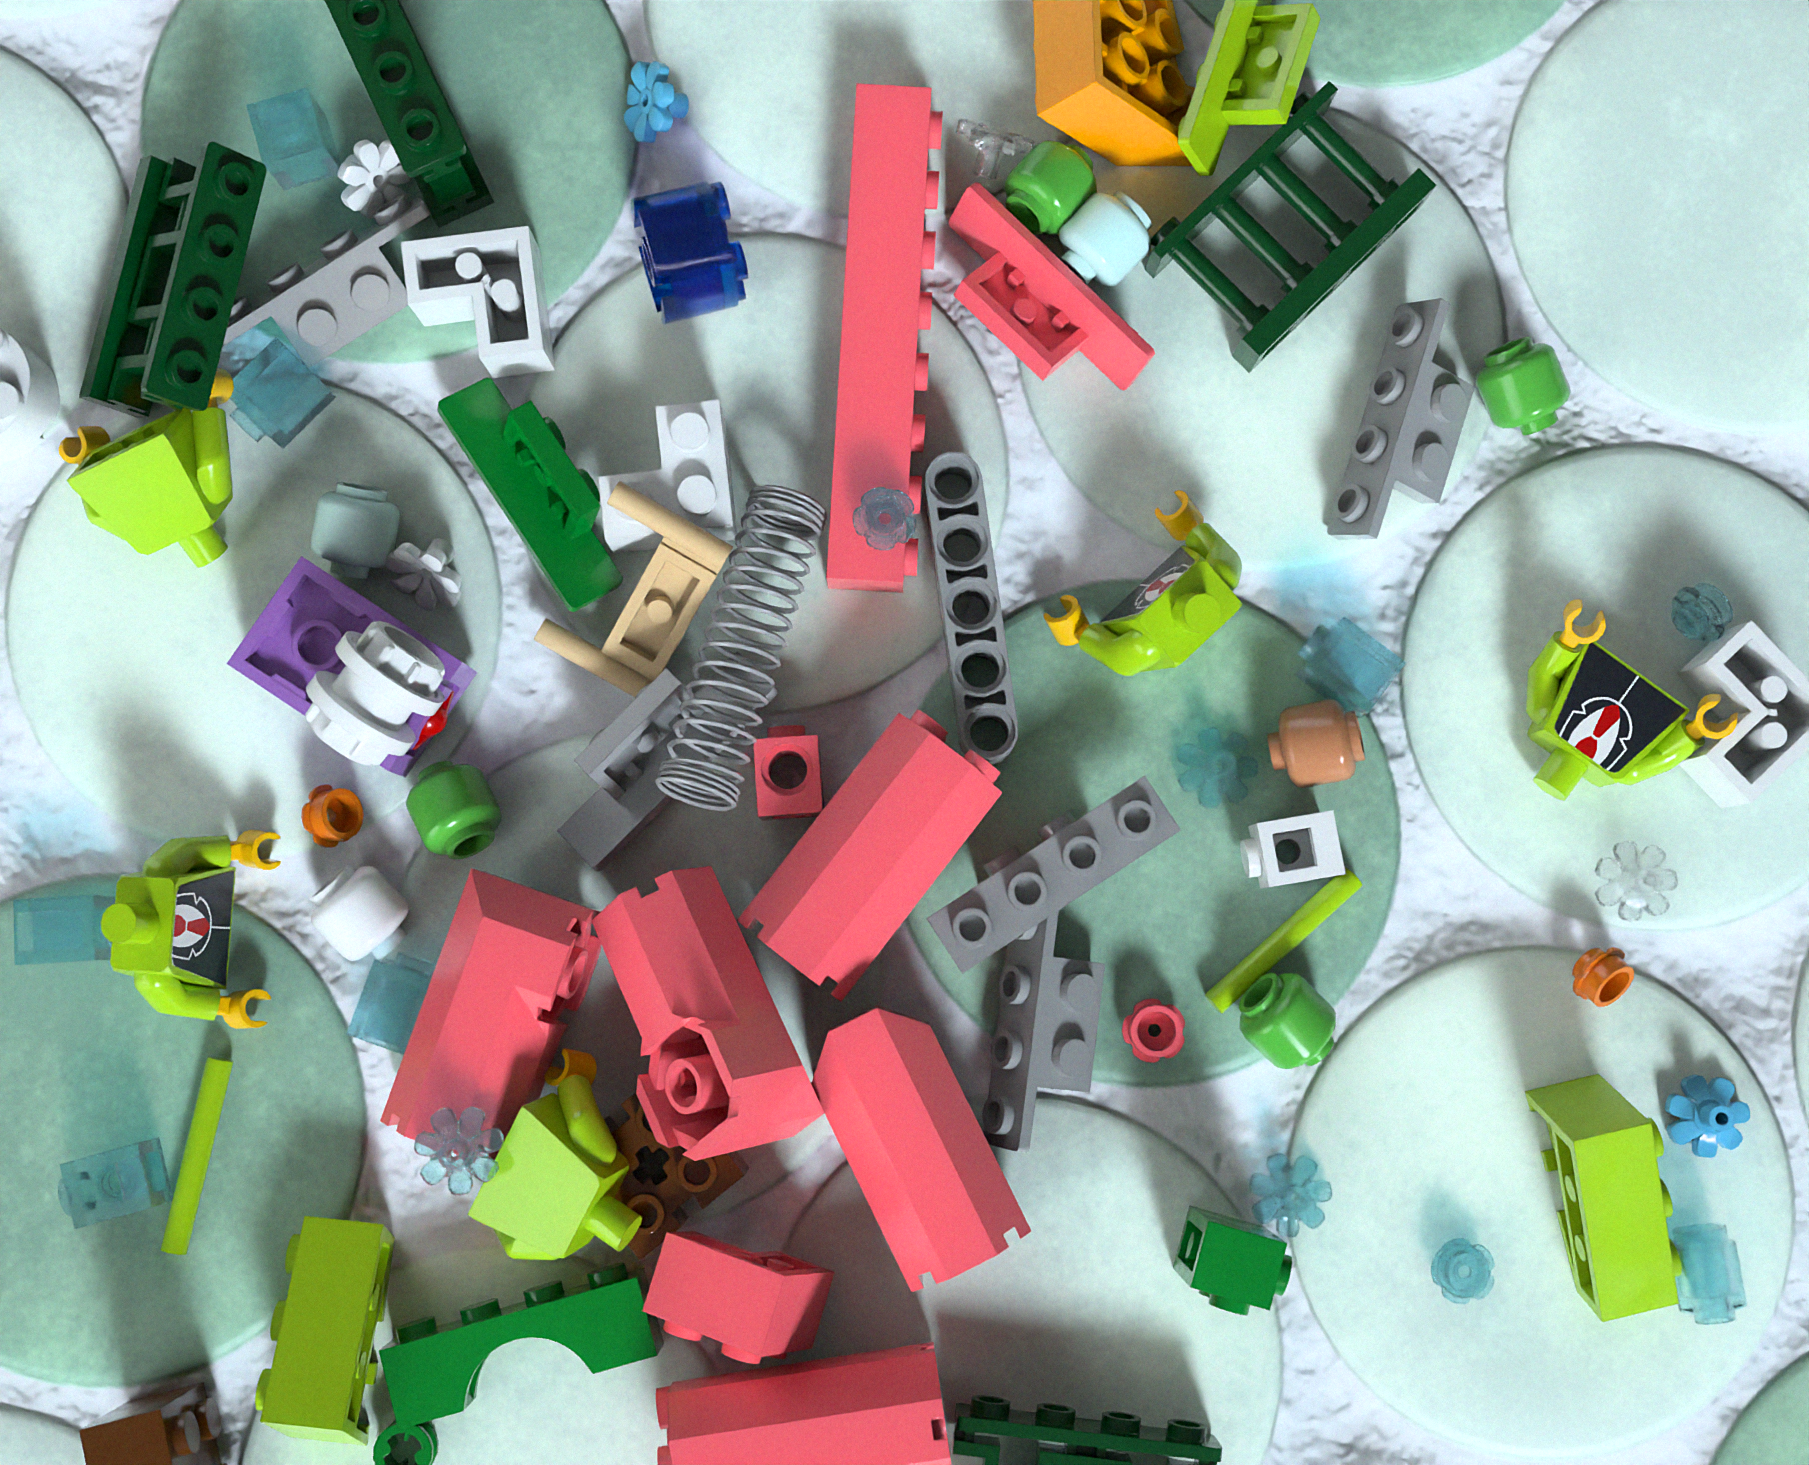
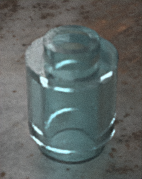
M1706 1223L1672 1229L1673 1242L1679 1253L1682 1265V1274L1675 1277L1679 1311L1694 1314V1320L1697 1324H1722L1736 1320L1735 1310L1744 1308L1748 1304L1737 1244L1735 1240L1728 1239L1726 1225Z

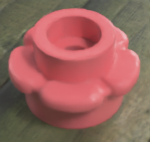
M1154 998L1144 999L1134 1006L1132 1015L1125 1017L1122 1025L1123 1039L1127 1044H1131L1133 1047L1132 1053L1140 1060L1155 1063L1161 1057L1172 1058L1181 1050L1185 1041L1182 1035L1185 1020L1181 1012L1174 1005H1163L1160 1000ZM1152 1024H1156L1160 1028V1033L1156 1037H1152L1148 1033V1028Z

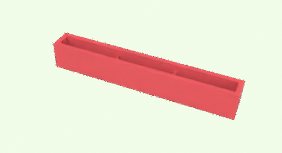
M856 83L826 574L828 589L903 593L904 575H917L919 538H906L907 513L920 514L922 476L910 475L911 452L924 451L926 414H913L914 390L927 391L929 353L917 352L918 330H930L933 292L920 291L921 269L934 270L936 231H924L925 209H937L939 171H928L927 163L928 149L941 150L943 111H931L932 88Z

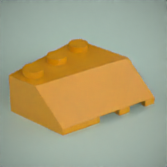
M1032 0L1034 15L1033 50L1035 54L1036 78L1035 104L1037 115L1116 166H1192L1178 145V127L1182 117L1187 113L1195 87L1186 85L1183 75L1178 68L1176 55L1180 54L1185 48L1172 0Z

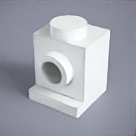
M1334 810L1248 826L1251 838L1241 840L1240 842L1245 874L1248 878L1258 876L1260 889L1346 874ZM1281 840L1290 842L1295 848L1296 856L1290 864H1283L1276 857L1275 848Z

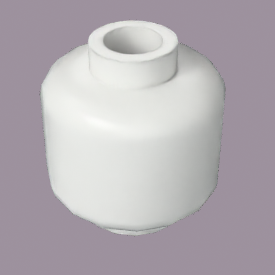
M347 864L331 877L310 899L317 906L312 912L311 923L348 960H359L370 952L380 960L391 952L407 935V932L400 924L408 914V901L372 866H363L354 870Z

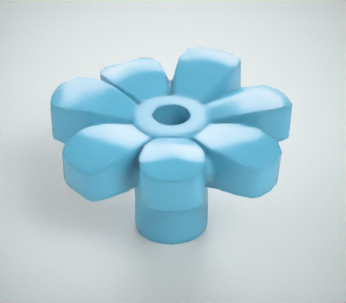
M638 61L630 73L634 84H629L627 91V105L633 107L626 110L624 121L629 131L634 132L637 141L653 143L655 142L657 131L668 132L672 126L673 118L683 119L687 115L689 100L686 94L674 92L673 84L667 83L669 67L665 63L653 61L650 64L649 62Z
M1695 1074L1683 1078L1680 1085L1686 1097L1673 1093L1668 1096L1665 1103L1666 1112L1679 1117V1120L1669 1124L1666 1129L1672 1142L1684 1145L1692 1140L1694 1155L1705 1158L1715 1157L1718 1148L1717 1143L1725 1149L1733 1150L1737 1148L1742 1142L1743 1137L1738 1129L1734 1127V1124L1747 1122L1750 1119V1110L1747 1103L1741 1101L1730 1102L1735 1092L1733 1083L1724 1078L1715 1077L1707 1084L1703 1076Z

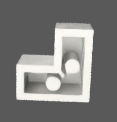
M529 226L401 242L408 305L424 326L475 320L479 358L493 378L555 370L541 251Z
M719 399L656 406L662 469L598 477L605 541L614 554L657 549L664 537L607 504L611 493L619 481L723 541L735 540L738 532L725 418Z
M1752 620L1721 631L1677 673L1701 699L1708 694L1721 695V701L1711 708L1721 719L1718 723L1726 721L1733 713H1738L1736 728L1730 735L1719 739L1704 736L1705 744L1679 763L1720 808L1752 803L1809 748V679Z

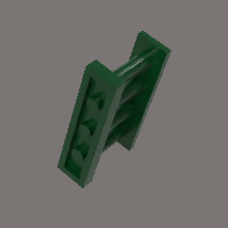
M1330 81L1313 97L1307 91L1302 92L1294 100L1286 124L1282 125L1182 222L1175 216L1172 217L1151 238L1153 250L1145 271L1154 279L1174 260L1240 325L1236 331L1243 338L1232 357L1248 373L1264 360L1415 214L1437 186L1420 168L1402 184L1395 177L1388 180L1323 117L1338 91ZM1303 135L1371 199L1367 206L1373 212L1359 226L1351 219L1345 223L1280 159ZM1260 176L1327 241L1324 248L1330 254L1315 268L1307 261L1301 265L1236 201ZM1216 218L1284 283L1280 289L1286 296L1271 311L1264 304L1257 307L1192 243Z

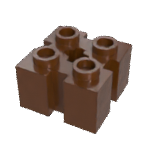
M635 1092L620 1104L631 1117L620 1127H618L611 1116L606 1117L604 1120L616 1142L617 1150L627 1159L629 1164V1170L614 1198L642 1217L637 1232L627 1244L640 1261L664 1242L666 1232H676L687 1221L689 1216L682 1209V1204L693 1197L699 1206L704 1209L745 1176L749 1166L737 1151L694 1161L682 1155L687 1149L681 1146L668 1148L658 1143ZM648 1146L652 1153L660 1147L668 1154L670 1159L663 1165L667 1176L659 1178L656 1172L652 1176L645 1172L641 1165L645 1160L644 1154L641 1152L643 1147Z

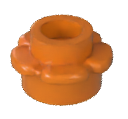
M325 784L315 787L309 793L308 798L310 801L302 807L301 818L305 830L313 835V840L316 844L326 848L336 847L339 841H348L359 832L363 823V808L360 800L352 791L345 788L333 789L331 785Z
M1617 947L1609 948L1606 952L1600 948H1593L1584 953L1577 960L1572 970V975L1575 977L1573 992L1585 1000L1589 999L1597 1007H1605L1615 1002L1626 992L1634 978L1633 968L1623 960L1625 953Z

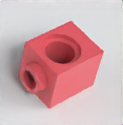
M784 725L767 728V738L756 739L757 742L753 744L758 817L762 821L818 817L824 809L821 752L818 735H806L805 726ZM787 755L797 756L807 765V774L804 781L792 789H783L776 786L771 778V771L775 762Z

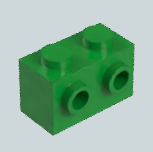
M1189 1205L1173 1269L1190 1288L1197 1289L1199 1294L1208 1297V1304L1228 1312L1247 1316L1250 1305L1270 1311L1274 1294L1279 1296L1284 1294L1291 1274L1292 1257L1285 1254L1287 1243L1264 1226Z

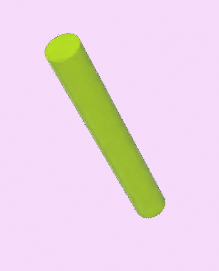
M1345 867L1346 874L1333 877L1204 995L1221 1014L1225 1012L1257 979L1269 972L1363 886L1352 871Z
M207 1057L160 1248L163 1252L176 1255L187 1254L234 1062L232 1060Z

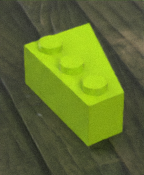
M1599 1074L1525 1091L1529 1110L1531 1112L1537 1111L1545 1119L1552 1148L1540 1152L1545 1171L1558 1170L1564 1209L1556 1211L1577 1293L1602 1322L1679 1304L1675 1277L1682 1274V1265L1677 1248L1668 1235L1666 1218L1672 1216L1673 1205L1669 1191L1659 1176L1657 1158L1663 1156L1664 1146L1655 1121L1650 1117L1646 1118Z
M304 1216L301 1233L291 1236L285 1258L286 1273L292 1274L286 1301L279 1300L277 1302L271 1320L270 1337L272 1341L277 1342L271 1369L265 1368L262 1371L256 1389L255 1407L256 1410L262 1411L261 1423L292 1438L368 1445L370 1425L358 1424L357 1422L365 1384L374 1385L377 1377L378 1362L370 1361L377 1322L384 1321L395 1237L384 1224Z

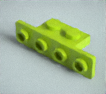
M1225 0L1222 10L1218 12L1215 19L1214 34L1205 61L1198 68L1196 87L1190 105L1178 127V145L1199 176H1212L1214 174L1229 126L1287 123L1321 20L1313 3L1271 5L1272 0Z

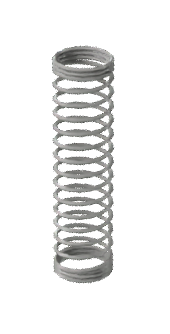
M763 485L755 487L749 492L750 496L745 504L747 513L741 518L743 530L735 536L737 549H734L729 554V562L732 567L727 568L723 573V581L726 585L716 592L720 604L710 611L714 623L704 629L708 642L703 643L698 648L699 656L703 661L697 662L692 667L696 680L686 686V692L690 699L684 701L679 706L684 719L678 720L673 725L674 732L678 738L671 740L667 744L668 752L673 758H668L660 764V772L657 773L658 778L655 780L658 788L665 794L697 807L716 811H729L737 807L736 802L739 800L738 795L741 793L736 784L745 780L740 772L723 764L693 757H680L673 750L675 744L685 743L707 756L733 764L743 765L751 762L747 753L731 745L710 739L685 737L680 732L679 727L690 723L713 737L739 745H751L756 743L757 740L754 734L734 724L709 718L691 717L685 708L688 705L696 704L719 718L745 726H757L763 723L759 714L744 706L724 700L697 698L692 693V688L696 685H702L727 700L751 707H763L769 704L764 694L749 686L769 688L775 685L772 676L758 668L775 669L781 666L778 657L766 650L779 651L787 647L784 638L775 632H786L793 628L791 621L783 614H791L799 610L796 601L788 595H798L805 591L803 584L795 577H803L810 573L808 564L802 559H808L816 555L814 546L808 541L820 538L822 536L821 532L824 530L823 526L826 525L827 512L818 501L804 493L783 486ZM759 502L777 503L803 512L812 518L813 521L788 511L768 509ZM751 516L765 527L748 528L747 520ZM754 533H768L792 539L806 546L810 553H797L778 548L760 539ZM747 534L761 546L743 547L741 545V538ZM748 551L770 553L787 558L802 566L804 571H791L775 567L754 557ZM738 553H742L755 564L737 565L735 563V556ZM743 570L760 571L782 577L794 583L799 589L789 590L769 585L748 575ZM736 571L750 583L731 584L729 575ZM738 589L764 592L787 601L793 607L782 608L757 601ZM731 590L732 593L748 603L725 602L723 600V593ZM733 608L749 609L768 614L781 620L787 626L765 624L753 620ZM720 609H725L743 622L719 621L716 613ZM719 627L723 632L741 642L714 640L710 632L713 628ZM728 627L748 629L767 635L778 641L781 645H771L746 638ZM713 646L722 654L738 662L724 659H708L705 656L704 650L707 647ZM722 646L741 648L769 658L775 664L747 659ZM707 665L718 674L736 682L702 678L698 673V669L701 666ZM717 665L745 670L763 677L768 682L745 679ZM713 685L741 690L758 697L762 701L740 698L726 693ZM707 704L733 709L749 715L755 720L738 718L723 713ZM702 724L728 729L749 739L729 736ZM698 744L726 750L742 758L722 755ZM696 765L717 769L734 777L719 775Z

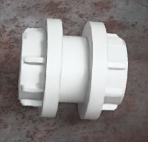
M382 621L371 622L363 634L347 631L336 645V653L346 665L339 675L327 671H318L306 686V692L313 703L305 714L309 727L326 744L349 759L370 766L380 765L388 754L395 756L405 755L416 740L413 730L406 723L408 717L412 712L424 716H433L445 701L443 693L438 688L445 674L444 665L441 660L424 644L396 626Z

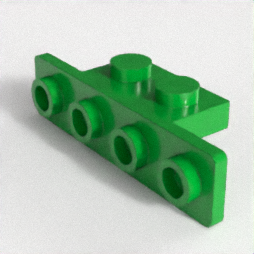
M484 378L441 399L437 407L439 415L566 608L570 612H576L619 588L623 582V576L592 531V526L601 506L599 504L600 494L589 473L584 469L577 470L566 454L565 440L556 423L550 417L542 418L532 401L512 410L491 378Z

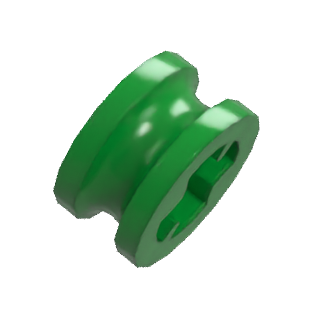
M395 1420L378 1436L373 1447L375 1465H408V1458L398 1463L393 1458L391 1451L398 1445L396 1434L404 1433V1441L414 1436L421 1445V1448L414 1455L416 1465H432L438 1454L439 1440L435 1429L428 1422L398 1430Z

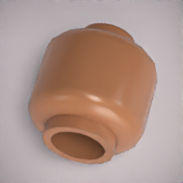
M1326 699L1285 708L1280 713L1278 719L1279 732L1267 734L1274 770L1287 769L1290 780L1299 788L1350 779L1355 773L1356 762L1365 760L1357 713L1355 710L1346 712L1341 702L1336 699Z

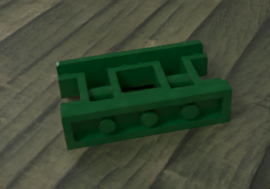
M324 0L402 168L407 176L414 177L438 228L495 203L400 0Z
M213 141L202 145L197 167L175 157L170 158L168 162L152 155L140 158L79 398L137 418L149 417L152 402L175 410H181L183 407L193 411H204L207 409L267 173V168L263 163Z
M987 1395L972 1396L971 1404L956 1403L952 1453L983 1458L982 1465L999 1464V1437L975 1435V1432L1064 1443V1445L1037 1442L1035 1465L1133 1464L1128 1453L1107 1451V1449L1194 1459V1461L1167 1458V1465H1217V1462H1221L1222 1446L1216 1437L1206 1433V1425L1194 1421L1170 1419L1167 1421V1428L1143 1426L1139 1416L1117 1411L1102 1412L1101 1420L1075 1417L1076 1410L1074 1408L1052 1403L1037 1404L1036 1412L1010 1409L1011 1402L1009 1400Z

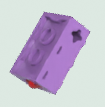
M301 556L226 664L305 716L313 703L306 692V686L318 671H327L339 675L346 666L337 655L335 647L347 631L363 634L371 622L377 621L389 623L405 631L430 649L441 660L445 669V674L442 677L443 680L438 686L444 695L445 701L433 716H424L412 712L406 723L413 730L416 740L405 755L395 756L388 754L380 764L387 771L406 778L432 738L445 728L448 715L478 672Z

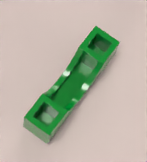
M625 1262L615 1263L588 1272L586 1275L589 1283L564 1290L561 1280L552 1281L523 1291L524 1302L500 1308L498 1298H493L460 1309L461 1320L437 1326L435 1317L430 1316L396 1327L397 1338L392 1339L379 1350V1355L398 1430L464 1411L476 1398L479 1376L489 1354L496 1348L513 1340L543 1338L558 1342L579 1356L592 1374L658 1356L664 1345L658 1318L642 1311L650 1288L645 1268L627 1272Z

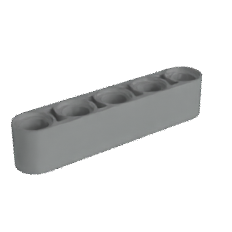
M947 452L938 455L930 463L926 471L924 500L958 740L964 755L970 749L990 764L995 765L1001 763L1013 750L1018 739V721L983 479L978 464L970 456L961 452ZM947 474H957L968 482L970 490L962 498L956 500L947 499L937 491L935 487L937 480ZM958 534L967 535L977 543L979 553L972 560L958 562L946 554L944 549L945 542L950 537ZM964 596H975L985 603L988 615L980 623L974 625L965 624L954 615L952 609L954 602ZM983 657L995 666L997 678L987 687H974L963 678L961 672L962 665L968 659ZM982 719H992L998 722L1006 734L1005 744L994 751H984L978 748L970 736L972 725Z

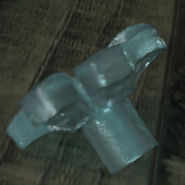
M1210 727L1199 732L1200 747L1191 743H1185L1181 746L1177 759L1181 764L1189 766L1190 769L1178 776V783L1184 792H1191L1200 788L1198 801L1201 806L1211 809L1217 808L1221 803L1222 794L1232 803H1238L1247 796L1248 788L1241 779L1255 777L1258 773V763L1253 757L1241 756L1248 742L1242 735L1234 732L1228 735L1222 742L1219 730L1215 727ZM1216 762L1221 764L1222 770L1217 768Z
M469 1106L462 1112L460 1119L457 1120L455 1113L449 1107L439 1109L430 1117V1123L435 1133L424 1131L417 1135L414 1151L418 1155L430 1157V1160L420 1171L422 1179L428 1185H436L447 1177L450 1193L453 1195L468 1194L473 1187L472 1176L482 1182H489L495 1177L499 1170V1165L488 1154L498 1151L504 1145V1136L501 1129L496 1127L481 1131L485 1120V1113L482 1110ZM453 1149L457 1150L459 1156L454 1153Z
M1277 1153L1269 1156L1266 1160V1166L1270 1176L1257 1172L1252 1175L1249 1181V1190L1263 1197V1199L1257 1201L1251 1207V1212L1255 1219L1261 1224H1268L1276 1218V1231L1280 1236L1285 1237L1297 1236L1300 1227L1299 1221H1302L1311 1229L1318 1228L1326 1217L1316 1204L1317 1202L1329 1201L1332 1198L1331 1184L1326 1180H1313L1318 1170L1317 1163L1311 1158L1301 1155L1296 1158L1291 1167L1288 1158L1284 1154ZM1295 1193L1294 1199L1291 1200V1196Z

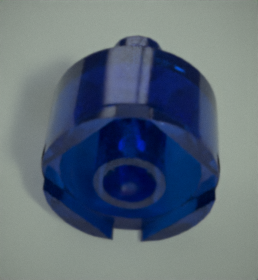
M703 181L631 199L634 228L642 226L645 236L641 237L642 246H639L643 268L657 312L662 311L661 321L663 325L737 307L738 301L746 299L743 280L748 279L746 259L739 241L729 243L725 220L731 219L727 194L721 181L711 184Z

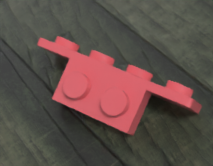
M974 182L966 188L948 223L986 262L961 281L953 296L1042 381L1075 353L1080 351L1120 390L1124 391L1130 387L1155 355L1154 349L980 183Z

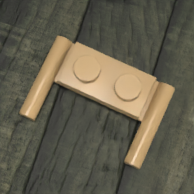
M619 481L611 493L607 504L664 536L602 649L547 618L537 631L534 640L631 696L636 697L644 686L652 683L664 671L733 546Z

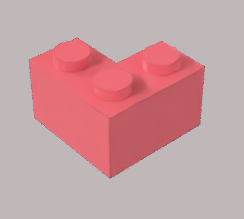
M696 1231L666 1232L642 1311L665 1320L662 1329L674 1336L700 1341L702 1335L722 1342L721 1353L735 1360L759 1364L761 1357L765 1356L785 1359L788 1352L812 1349L835 1272L780 1251L750 1252Z

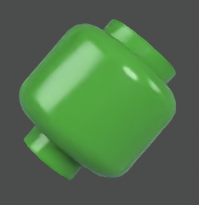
M1051 140L1038 143L1011 170L1005 181L1006 209L1034 235H1059L1060 228L1070 220L1092 194L1097 193V183L1092 172L1093 163L1084 150L1074 144L1065 145Z
M1527 336L1506 343L1483 356L1482 359L1485 366L1476 375L1475 382L1494 425L1503 429L1519 427L1522 435H1529L1541 431L1559 420L1555 411L1567 402L1571 390L1552 346L1545 343L1533 344L1531 337Z
M440 761L429 765L419 773L417 777L418 782L412 787L406 799V807L427 850L439 855H448L453 860L471 857L486 849L496 837L494 832L501 822L502 813L482 771L469 764L454 765L451 761Z
M1268 973L1257 979L1243 994L1239 1002V1010L1241 1011L1239 1029L1245 1039L1275 1067L1293 1069L1303 1064L1312 1066L1324 1059L1330 1052L1334 1043L1332 1033L1336 1026V1012L1330 1003L1302 976L1295 973H1283L1278 976L1275 973Z

